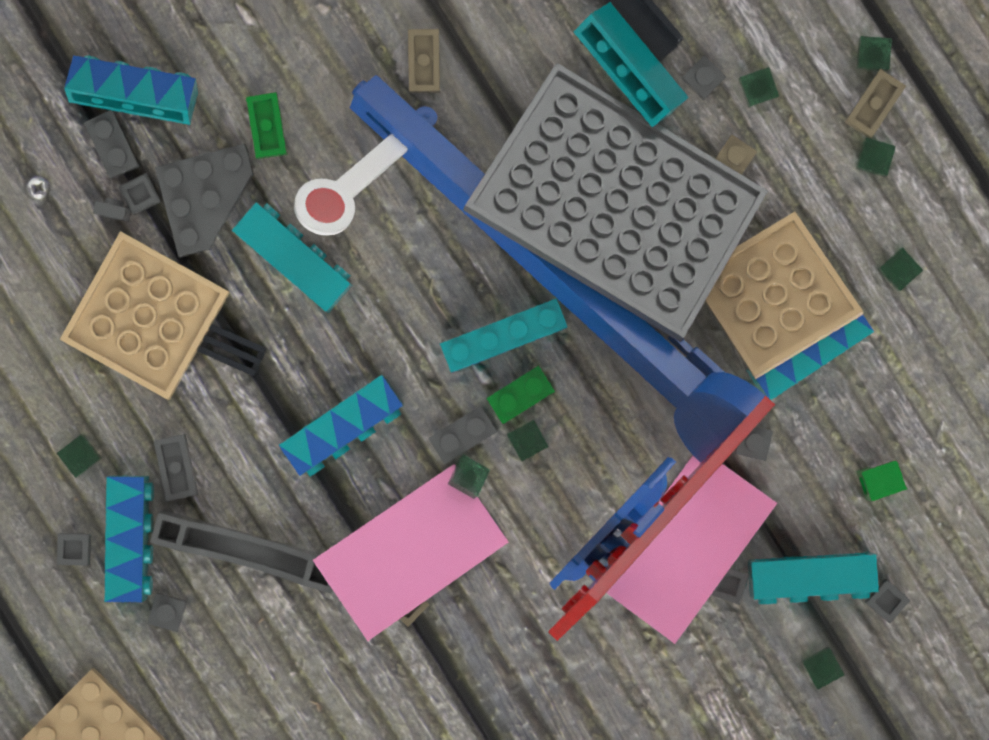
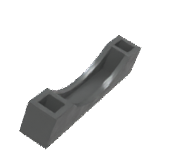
M166 510L158 512L150 540L152 544L235 563L331 594L333 592L312 561L321 555L320 553Z

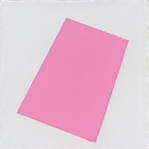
M694 456L690 458L669 489L683 475L688 478L699 466L700 462ZM722 464L608 590L607 594L676 644L774 509L777 502Z
M454 463L312 561L366 640L369 641L509 542Z

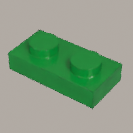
M277 92L246 97L256 159L288 155Z
M538 365L486 399L502 424H505L554 393L555 390Z

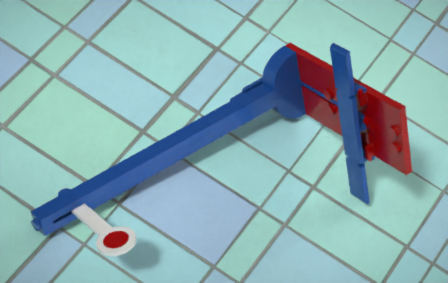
M375 75L368 82L363 80L352 91L354 97L350 109L384 140L337 181L314 179L305 183L298 190L294 200V211L299 222L309 231L319 235H335L344 231L352 222L355 214L353 198L402 156L677 408L674 412V424L677 433L687 449L700 462L699 466L688 478L683 475L664 495L667 488L666 473L676 463L673 458L667 457L550 582V586L555 590L564 580L576 581L583 578L586 574L593 580L589 587L584 584L561 608L564 612L563 616L548 631L558 641L599 602L776 404L749 382L735 375L725 373L698 347L693 348L684 339L679 342L673 337L668 336V340L686 355L684 357L645 320L463 210L465 204L485 174L434 128L437 121V113L432 108L423 106L414 110L381 78Z

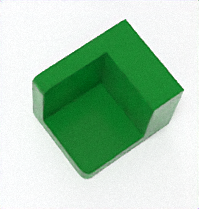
M890 461L873 468L866 467L856 471L867 501L872 502L907 490L897 461Z

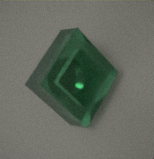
M861 36L858 42L856 69L876 71L882 69L883 71H888L890 68L892 39Z
M769 67L744 75L738 79L748 108L779 97Z
M866 137L863 141L856 169L883 177L888 176L896 146Z
M903 247L878 268L898 292L923 271Z
M534 420L507 434L521 462L549 447Z
M84 434L79 435L56 453L75 478L82 475L102 459Z
M463 455L459 458L448 485L475 499L479 495L490 469Z
M826 647L801 661L817 690L845 675L830 647Z

